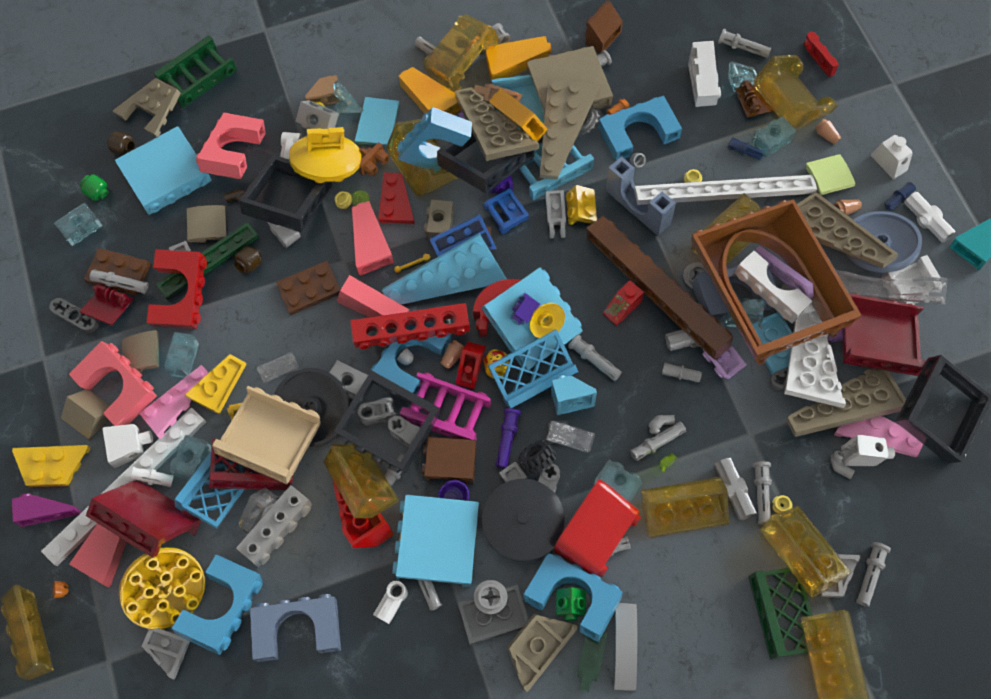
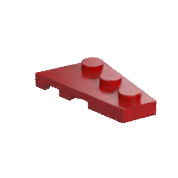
M384 172L379 223L415 224L402 173Z

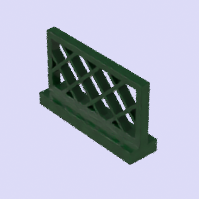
M799 566L770 571H755L749 575L748 578L770 660L823 650ZM794 572L796 578L794 586L784 579L787 573ZM766 576H773L779 581L775 589L768 585ZM782 583L791 589L787 597L778 592ZM794 592L801 596L802 603L800 606L790 600ZM775 595L785 601L781 609L773 605L772 599ZM787 604L797 610L793 618L783 612ZM800 613L807 617L808 623L806 627L796 621ZM780 616L790 622L786 631L779 626L778 620ZM793 625L803 631L799 640L789 633ZM806 634L813 638L815 647H808L802 643ZM786 637L796 643L791 651H786L784 641Z

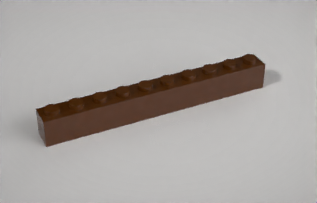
M602 216L586 228L587 239L714 360L732 347L733 336L731 332L726 328L724 329L714 316H710L700 303H696L687 291H683L676 280L670 279L664 269L655 265L651 257L645 255L636 243H632L623 231L620 232L611 220H607Z

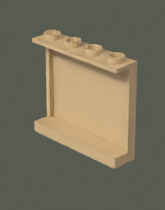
M247 386L248 394L221 440L216 439L213 443L214 452L217 455L288 484L321 424L320 416L313 410L300 408L294 402L288 403L283 401L277 395L271 396L258 387L252 388Z

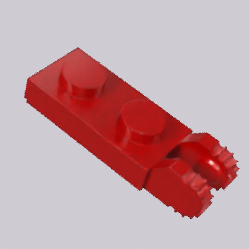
M815 32L807 33L804 42L807 51L828 77L834 76L839 65L837 60L819 41V36Z

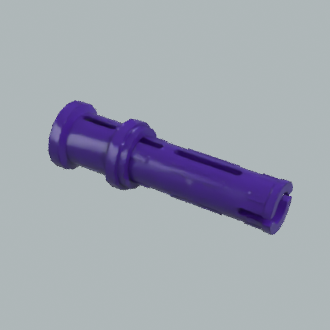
M513 408L504 409L505 418L504 423L501 425L502 437L495 467L500 469L508 467L514 434L518 432L517 423L518 418L521 416V411Z

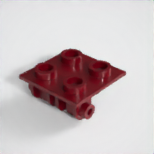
M101 283L94 284L93 291H95V294L80 310V313L112 326L134 299L125 293L121 294L115 289L104 287Z

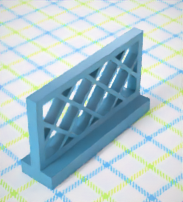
M556 329L487 365L503 396L505 405L509 408L551 387L552 380H555L556 377L562 375L567 377L578 372ZM552 336L557 341L555 349L545 347L547 340ZM534 346L541 347L538 359L529 356L530 349ZM544 349L553 351L550 363L541 360ZM557 353L562 354L566 360L560 366L554 364ZM517 355L524 356L521 368L512 365L513 359ZM528 358L537 361L533 372L524 369ZM540 362L549 364L547 373L543 375L537 373ZM500 364L506 365L504 377L497 375L494 367ZM511 367L520 370L517 381L507 378ZM523 371L532 374L530 382L526 384L520 382ZM506 380L516 383L514 390L508 394L504 389Z
M210 452L175 498V508L180 511L185 510L217 529L245 489L218 491L217 488H214L215 492L203 494L202 487L209 484ZM220 461L215 465L214 471L221 468L226 470L227 466L224 463L220 464ZM238 464L240 473H243L242 465ZM230 493L231 501L220 504L219 495ZM216 496L218 505L206 507L204 498ZM193 500H202L203 508L194 509L189 506ZM219 509L220 516L216 521L208 517L207 511Z

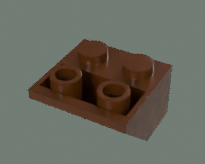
M607 0L603 5H600L596 13L590 16L586 22L585 45L593 46L594 50L600 54L622 32L623 21L610 1Z

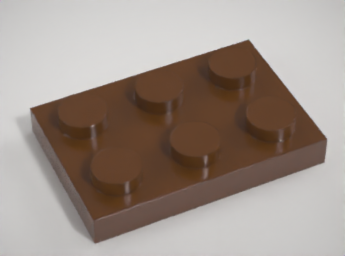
M98 248L84 277V281L93 285L100 283L90 280V273L93 269L106 273L114 272L118 276L144 281L151 263L147 260ZM116 286L110 287L123 293L135 296L138 294L136 291Z
M327 261L276 282L290 316L339 295L341 290Z

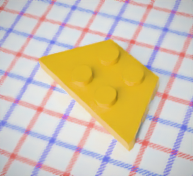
M88 445L12 449L25 485L29 488L68 486L73 479L74 473L80 468V462L85 453L90 451Z

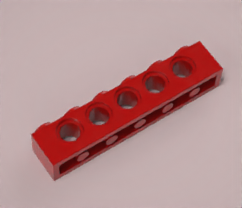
M466 303L351 320L353 343L355 348L361 350L369 349L370 346L375 345L384 347L395 342L404 344L409 342V340L415 339L423 341L427 340L428 337L434 336L443 338L448 334L454 333L462 335L470 331ZM447 319L454 320V322L449 325L444 323ZM428 322L435 323L433 327L425 326ZM409 325L416 326L413 330L406 329ZM390 328H396L394 333L387 332ZM370 331H377V334L374 336L368 335Z

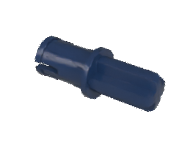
M734 137L731 138L728 148L742 153V156L746 154L761 160L764 155V151L750 146L749 142L745 143Z
M907 182L900 190L894 191L893 196L884 203L885 208L892 211L900 203H904L906 198L916 191V186L912 182Z

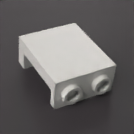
M928 255L920 257L917 263L898 271L884 273L881 277L883 286L888 289L891 295V300L905 304H916L938 296L946 287Z

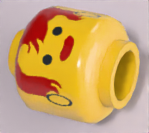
M491 350L484 357L485 371L489 377L493 378L487 365L506 356L505 352ZM500 364L494 367L497 375L504 377L507 366Z

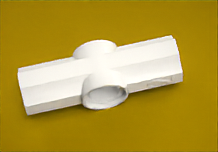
M914 192L905 200L906 206L917 216L918 224L924 229L928 228L941 242L947 241L954 235L956 231L943 219L942 211L935 205L931 206L918 192Z

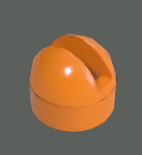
M53 582V598H61L67 595L69 592L67 588L69 586L66 582Z

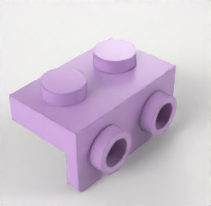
M733 346L715 360L705 351L703 353V356L709 363L712 361L715 364L714 370L721 378L724 376L730 379L747 365Z

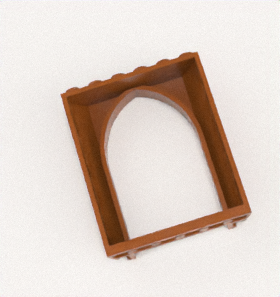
M794 199L787 202L783 200L775 206H766L758 212H749L741 218H732L724 224H715L704 231L697 230L692 234L691 242L758 365L764 364L771 355L826 334L833 338L838 335L842 328L851 326L862 316ZM738 241L762 245L778 254L793 270L813 283L814 297L811 298V304L822 322L762 344L729 282L726 261L728 251L732 245Z

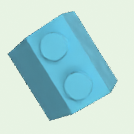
M562 375L552 380L551 396L557 415L595 406L597 395L595 388L573 376L566 377Z

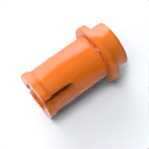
M620 99L617 104L606 110L607 115H611L622 109H628L630 106L625 99Z

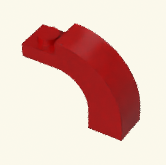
M520 279L497 281L486 287L479 294L474 304L473 316L476 319V330H479L480 337H487L489 319L481 307L521 281Z

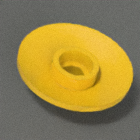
M556 303L541 305L533 312L529 321L530 331L537 338L555 329L559 332L565 322V312Z

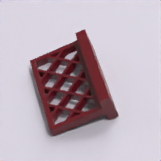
M213 446L211 447L209 488L286 491L290 485L292 486L293 475L288 484H285L250 468L244 473H240L235 469L238 463L235 462L230 465L224 457L215 454ZM220 461L228 467L224 472H214L215 465Z

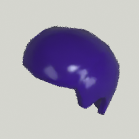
M459 480L447 481L440 488L438 498L469 501V490Z

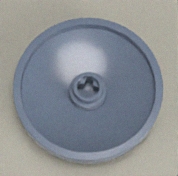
M876 211L860 215L854 219L855 222L898 253L897 259L885 268H880L846 254L857 266L873 272L887 273L904 269L917 259L921 250L922 236L917 226L908 218L893 212Z

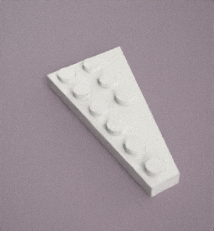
M812 304L795 320L793 333L822 322ZM828 334L792 347L784 394L844 408L846 402L842 397L841 383L838 382L832 348L827 339Z

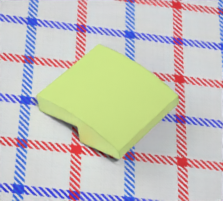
M840 154L806 163V170L810 175H813L817 191L820 195L855 186L854 178Z

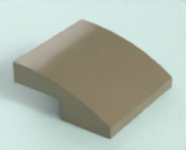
M208 205L187 208V242L206 243V240H221L226 236L225 206Z
M156 330L138 333L122 339V355L131 362L129 365L132 369L135 368L142 373V370L159 368V339Z

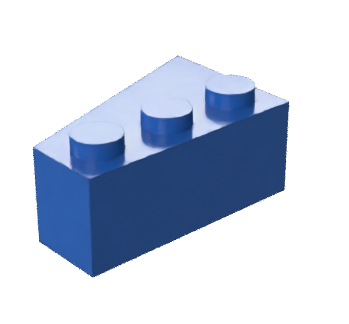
M480 214L429 239L437 256L444 254L479 233L489 250L497 249Z

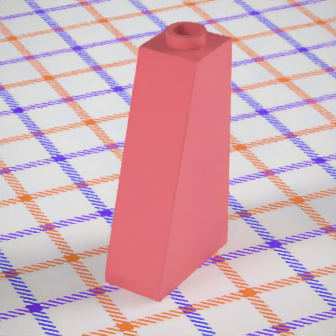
M370 202L359 203L352 207L355 262L359 276L393 264L391 251Z
M350 275L341 288L337 303L369 318L409 311L408 308Z
M97 523L69 564L110 588L127 541Z

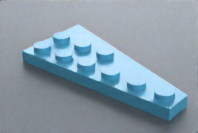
M479 233L384 287L382 292L395 302L406 304L486 287L507 278Z

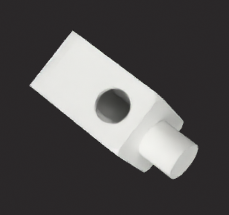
M894 135L881 143L871 156L894 180L908 170L913 153L906 145L905 138Z
M135 424L103 428L107 460L114 468L139 458L144 453L143 445L153 442L151 431L141 433Z
M856 435L841 446V452L844 453L843 460L845 466H876L886 459H893L895 456V449L887 447L885 438Z

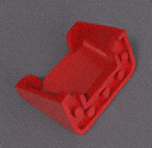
M599 479L559 537L555 545L554 554L561 556L571 565L576 564L580 566L584 572L595 574L602 578L609 568L606 566L607 561L631 525L635 527L641 518L639 516L640 511L607 483Z

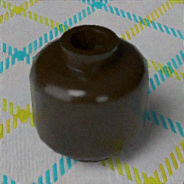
M115 131L107 139L108 148L114 154L123 156L135 149V142L130 134Z
M249 246L244 247L234 257V266L241 273L250 274L262 264L260 251Z

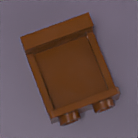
M428 437V444H424L423 455L426 456V463H422L421 471L426 481L434 478L465 480L466 484H474L476 440Z

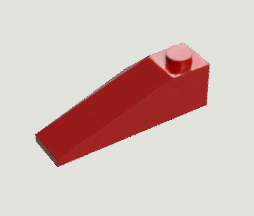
M350 470L333 481L335 496L339 506V516L342 522V531L353 548L377 547L394 535L386 520Z

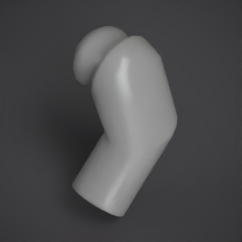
M674 415L656 416L649 422V432L651 434H659L662 425H674Z
M835 451L830 458L833 470L851 479L855 470L845 466L843 452Z

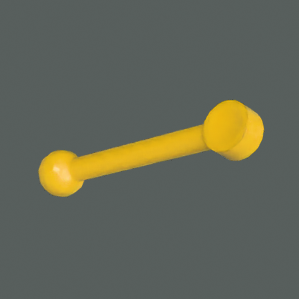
M424 254L423 258L403 266H396L394 271L400 273L401 270L420 262L430 261V255Z

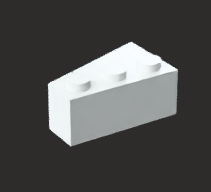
M714 41L693 42L688 67L695 107L716 105L718 98L721 97V89L718 87Z

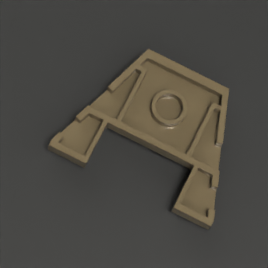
M155 78L115 108L113 112L124 120H127L137 107L150 113L154 117L144 129L149 134L158 138L161 134L159 131L161 126L167 122L166 116L168 112L173 110L181 93L178 89Z

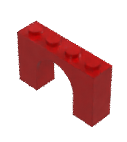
M155 249L153 268L158 272L185 275L188 281V291L186 296L177 304H149L147 323L153 327L197 329V324L201 320L199 307L203 302L201 289L205 284L203 271L207 266V260L203 254L192 251Z

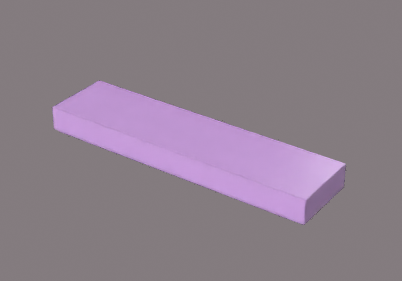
M759 246L755 249V252L768 262V267L773 275L793 290L798 288L808 298L814 297L813 283L763 247Z

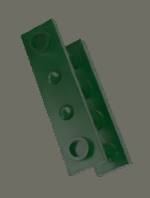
M210 35L154 72L157 79L178 89L181 93L178 98L181 108L192 103L196 98L237 70L232 58L224 61L217 54L216 45ZM209 55L219 64L212 71L201 61ZM194 65H197L205 73V76L199 80L188 71ZM181 74L192 84L185 90L174 80Z

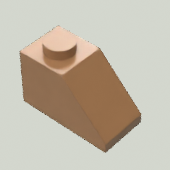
M337 75L319 78L305 95L306 101L321 102L324 106L343 102Z

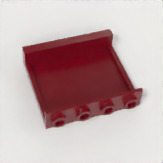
M849 294L862 316L851 326L842 328L843 363L919 376L926 362L921 360L918 315L924 308L915 304H905L894 300L888 301L878 299L877 297Z
M139 480L93 497L85 515L152 558L158 555L163 543L187 531L195 536L201 523L199 518L187 511H180L175 508V501Z

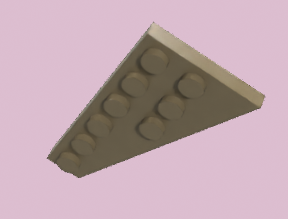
M548 79L544 125L548 130L543 135L539 178L558 179L601 84Z
M472 87L455 91V98L466 120L472 122V133L486 161L539 149V143L536 140L532 141L526 132H521L512 120L501 111L497 112L495 106L491 103H486L484 97Z
M814 192L797 204L819 243L880 268H885L897 259L898 253L817 192Z
M868 369L860 377L853 378L841 385L842 397L846 402L844 408L816 402L788 416L787 423L794 437L900 412L906 398L889 371Z

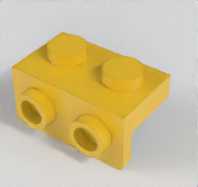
M578 185L574 186L566 194L568 222L570 225L577 221L593 224L597 221L595 192L593 189Z

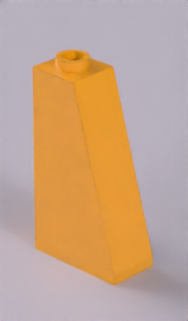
M546 36L486 46L485 54L491 82L494 79L510 78L526 71L528 61L548 57L549 53H552L550 42L547 43Z
M414 67L398 75L401 88L423 113H427L432 107L452 115L461 111L453 91Z
M500 88L490 99L489 102L495 106L498 112L501 111L522 132H526L533 141H538L548 130L531 110Z

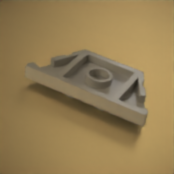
M533 614L507 646L524 691L528 692L579 628L577 625Z

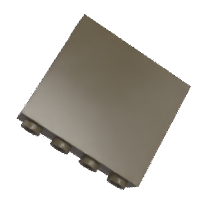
M593 46L566 51L561 54L550 55L527 62L526 73L530 74L542 105L543 119H545L548 79L601 84L591 108L598 110L612 105L613 94Z

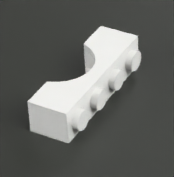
M753 251L739 264L734 273L741 281L750 286L754 293L759 294L766 300L769 306L775 308L784 319L793 323L809 307L812 300L798 288L787 291L774 286L767 276L768 262Z

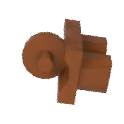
M379 142L373 148L369 147L367 150L364 148L359 149L361 151L359 173L363 176L366 173L374 176L378 171V166L375 164L380 162L382 165H385L389 161V155L384 151L383 145Z

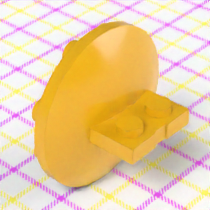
M343 127L307 129V136L299 139L291 146L289 162L296 173L315 180L317 183L329 181L342 182L359 169L361 151H359V147L354 142L344 137Z
M160 548L158 555L153 558L145 553L128 567L121 579L119 601L122 610L133 623L147 629L172 627L182 610L187 612L191 610L190 613H193L200 604L205 590L204 572L192 555L177 548Z

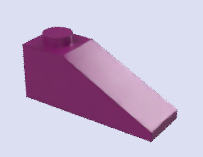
M22 494L19 498L12 499L13 522L20 527L78 516L81 513L79 509L72 505L32 494Z

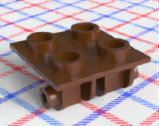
M745 80L742 82L741 88L735 89L747 118L780 110L769 81L752 85L751 82Z

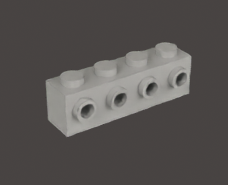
M290 485L236 549L258 568L261 564L264 565L269 560L272 551L278 549L283 544V538L295 530L298 525L297 522L301 517H305L310 512L312 503Z

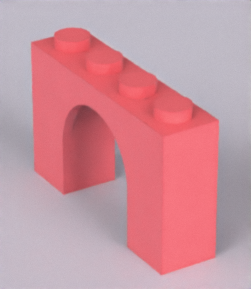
M223 113L221 118L217 120L214 130L210 132L207 142H204L201 152L197 154L196 163L199 166L200 172L241 179L247 169L245 154L221 148L225 144L234 141L260 145L266 134L264 120Z
M101 341L69 375L81 388L91 391L105 375L110 372L119 371L123 378L122 392L103 414L114 426L129 425L157 395L152 391L154 387L149 382L141 379L142 374L137 369L130 367L129 364L131 362L123 355H119V349L114 344H107Z

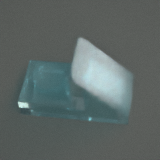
M732 61L729 63L728 79L733 91L739 88L745 80L751 82L752 85L760 82L754 68Z
M337 80L333 84L335 90L333 93L341 101L334 106L336 112L362 113L364 110L360 103Z

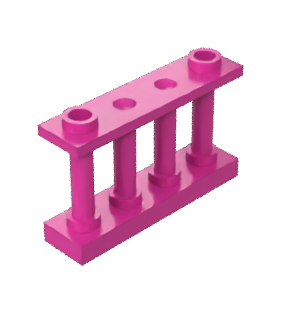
M418 372L416 376L420 380L421 385L417 396L424 398L428 386L439 390L433 403L439 408L446 393L457 396L448 419L445 421L437 419L431 431L453 439L477 440L473 428L482 406L488 408L491 406V400L488 395L483 392L475 393L441 381L429 373L422 374ZM464 399L474 402L475 405L466 426L461 428L456 426L455 421ZM413 405L409 408L402 407L400 411L402 418L422 427L429 414L419 413L418 408Z

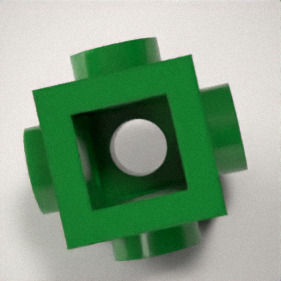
M573 587L557 589L556 615L565 617L564 620L577 621V617L585 616L586 590Z

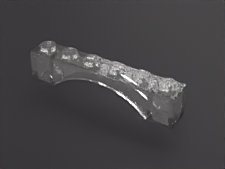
M835 270L849 294L877 297L884 300L945 304L948 278L881 279Z

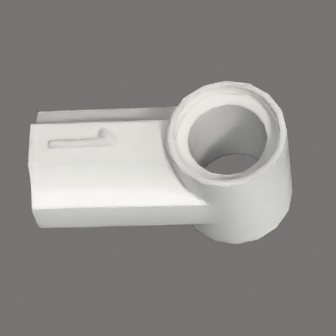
M282 132L280 157L289 159L290 148L296 141L302 138L301 133Z
M393 581L387 586V591L373 614L390 624L402 601L408 595L406 586L399 581ZM399 586L402 587L401 595L394 597L392 595L393 589Z

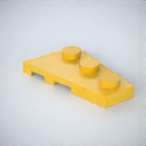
M229 354L184 396L214 413L220 414L247 363Z

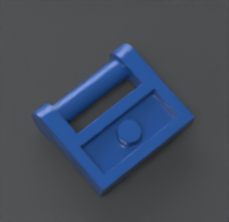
M511 189L487 200L482 205L498 225V230L501 234L507 233L511 228L529 219L528 213ZM498 204L509 221L504 223L494 208L495 205Z

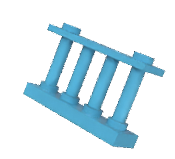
M540 144L539 149L534 150L535 157L519 169L531 185L529 186V196L534 201L544 196L546 191H553L592 170L594 158L591 154L582 156L573 145L570 153L576 159V162L570 165L565 162L557 180L544 178L541 181H536L526 165L535 161L540 168L542 144Z

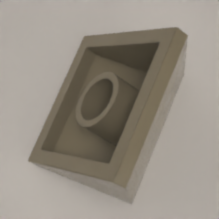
M85 389L67 396L61 419L91 440L109 420L103 413L110 405L90 390Z

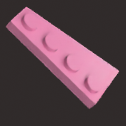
M202 365L139 413L160 440L165 435L164 431L169 425L172 427L177 422V416L190 407L192 400L184 395L209 373Z
M883 416L838 426L834 434L835 436H844L851 439L856 435L885 438L887 447H893L895 452L912 457H917L923 446V443L904 428Z

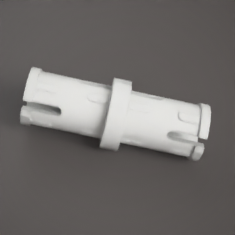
M133 466L130 479L148 482V485L158 484L171 487L173 475L156 472L155 469L150 471Z

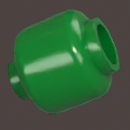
M95 174L86 175L80 182L81 193L93 201L104 199L108 195L107 182Z

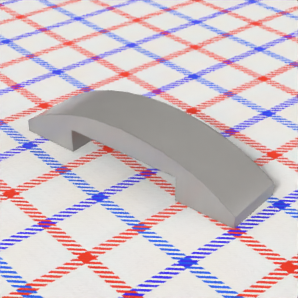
M619 603L615 610L614 690L636 691L637 605Z

